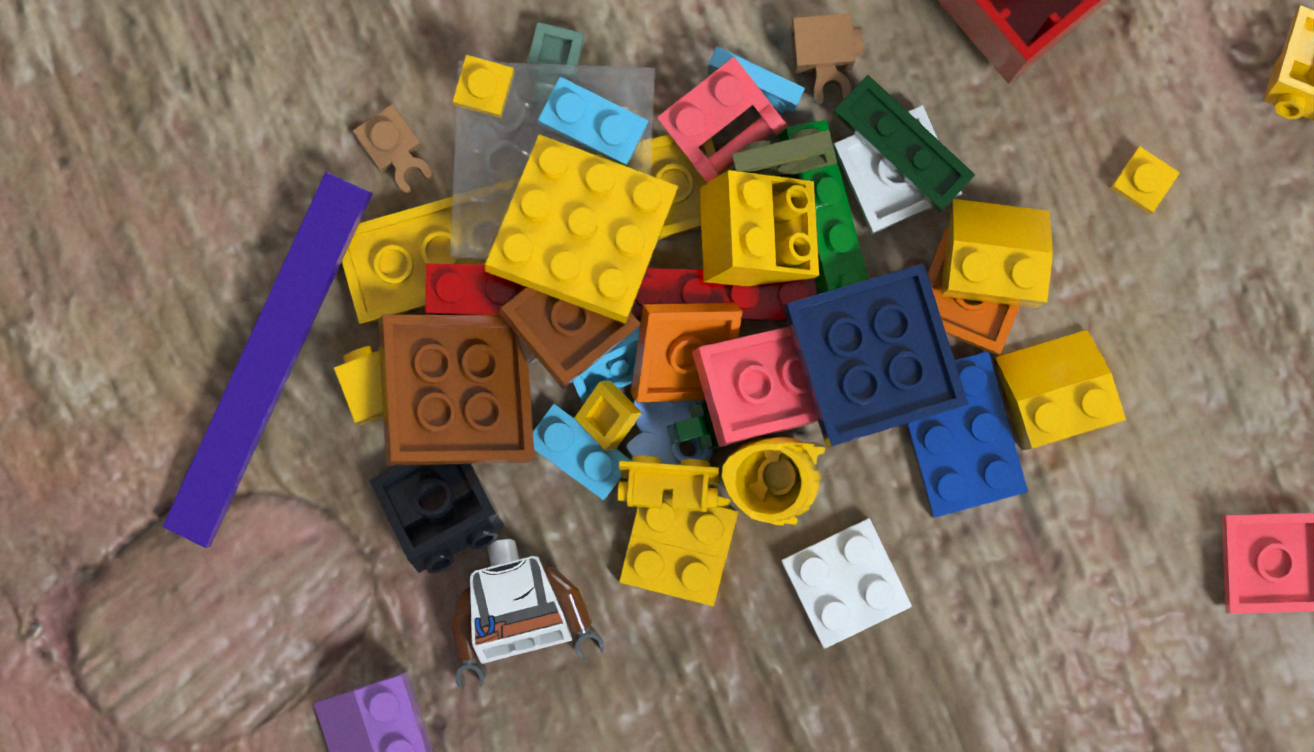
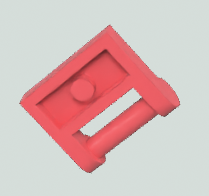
M735 56L657 117L707 183L721 175L723 171L734 164L733 153L743 151V147L750 143L763 141L773 132L779 135L789 127ZM753 105L762 117L708 158L700 146Z

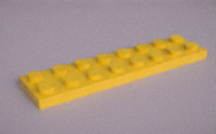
M670 134L640 142L627 167L678 186L658 240L701 228L700 187L707 182ZM712 138L700 146L708 158L716 153ZM600 154L596 155V156L602 157V158H604V159L610 160V159H608V158H606V157H604V156H602V155H600ZM521 177L359 223L342 260L359 324L363 326L377 322L382 315H401L425 308L426 263L485 265Z

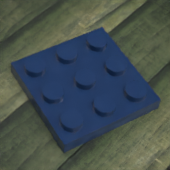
M924 263L789 302L782 306L826 448L968 405Z

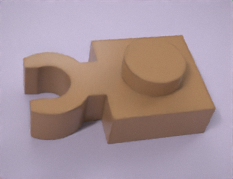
M393 104L353 130L382 173L394 165L396 168L395 181L406 195L413 193L406 182V176L411 170H420L428 181L433 179V173L428 164L420 158L411 156L410 153L421 147V144Z

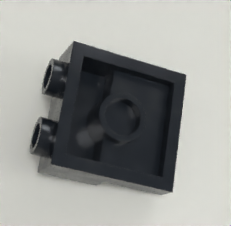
M472 464L396 465L369 480L408 561L418 573L427 570L428 573H437L445 570L454 562L453 554L468 546L473 550L487 547L497 539L496 531L505 527L490 495Z

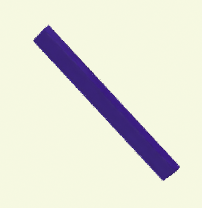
M325 171L162 526L163 528L204 548L211 547L373 193Z

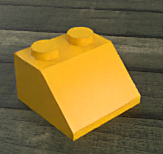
M952 199L940 296L1038 308L1047 303L1053 257L1050 211Z
M1088 330L994 358L1022 450L1033 449L1126 420L1112 373Z

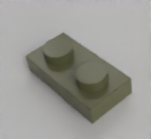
M805 129L794 133L790 140L771 144L770 141L750 143L743 147V151L732 154L736 171L785 177L837 164L830 131L819 132L818 129Z

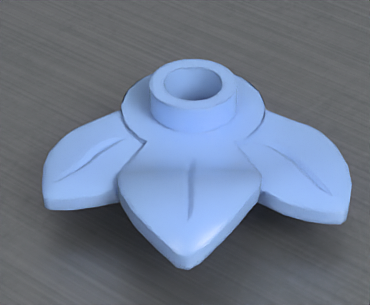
M634 399V405L642 414L635 422L641 434L634 437L626 446L632 457L638 455L653 456L659 458L661 464L680 465L681 460L684 459L709 461L713 449L708 450L706 448L700 450L698 439L696 438L688 440L695 446V455L691 457L684 456L679 449L680 443L671 445L666 427L675 422L692 418L689 407L703 400L636 402Z

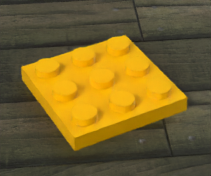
M539 134L485 263V271L626 324L674 201L678 186Z

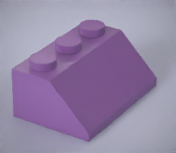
M407 671L313 703L329 752H434Z

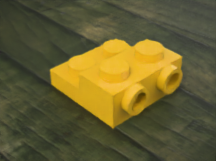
M1301 5L1292 17L1283 51L1274 63L1263 101L1275 105V112L1287 119L1305 117L1314 121V10Z
M664 491L662 508L638 507L619 583L714 607L738 511L729 509L731 499L719 496L717 508L707 507V512L672 509L673 491Z

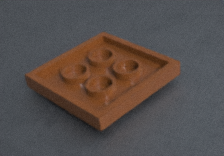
M382 315L378 319L386 465L529 463L535 460L528 362H525L517 334L502 316Z

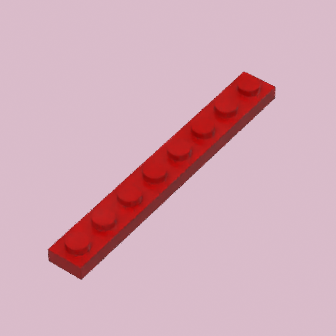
M426 263L425 314L501 316L499 314L500 308L527 287L485 271V265ZM647 268L631 313L636 318L641 319L643 305L736 303L742 310L741 321H787L782 306L789 302L816 295V280L812 278L755 286H738L704 282L703 269Z

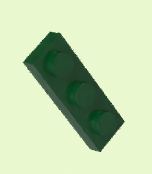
M869 75L833 111L837 118L939 213L975 176L963 162Z

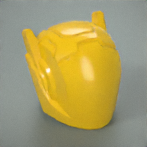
M757 437L749 439L738 446L723 465L722 478L725 488L735 505L751 519L784 526L785 523L796 525L798 519L795 516H800L810 510V505L813 504L817 497L820 480L822 479V475L816 465L817 457L820 454H824L825 447L817 442L801 441L789 437Z

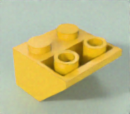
M728 170L700 187L704 282L755 286L812 279L819 276L814 181Z

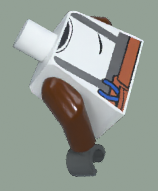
M498 540L487 546L491 567L471 573L470 587L461 593L451 618L455 656L458 660H461V665L455 674L457 686L462 689L465 687L463 671L473 669L478 673L479 686L482 687L487 677V669L484 663L572 641L570 632H576L573 645L579 658L586 660L580 647L583 640L587 638L596 639L601 653L604 651L605 646L598 632L589 628L592 620L579 589L556 568H543L537 556L519 559L514 540Z

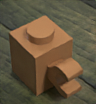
M852 13L794 17L790 27L794 75L815 73L813 97L816 104L823 103V87L827 84H835L840 88L841 101H843L851 93V85L848 78L839 71L852 70L856 62V56L863 55L861 26L853 27Z

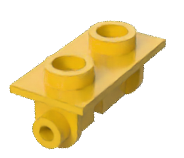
M645 455L633 456L631 462L619 461L622 478H628V482L619 481L618 501H626L627 507L662 508L664 491H673L672 509L707 512V507L717 508L718 488H711L709 484L720 485L719 468L710 467L708 461L684 459L681 460L680 465L661 464L659 458Z

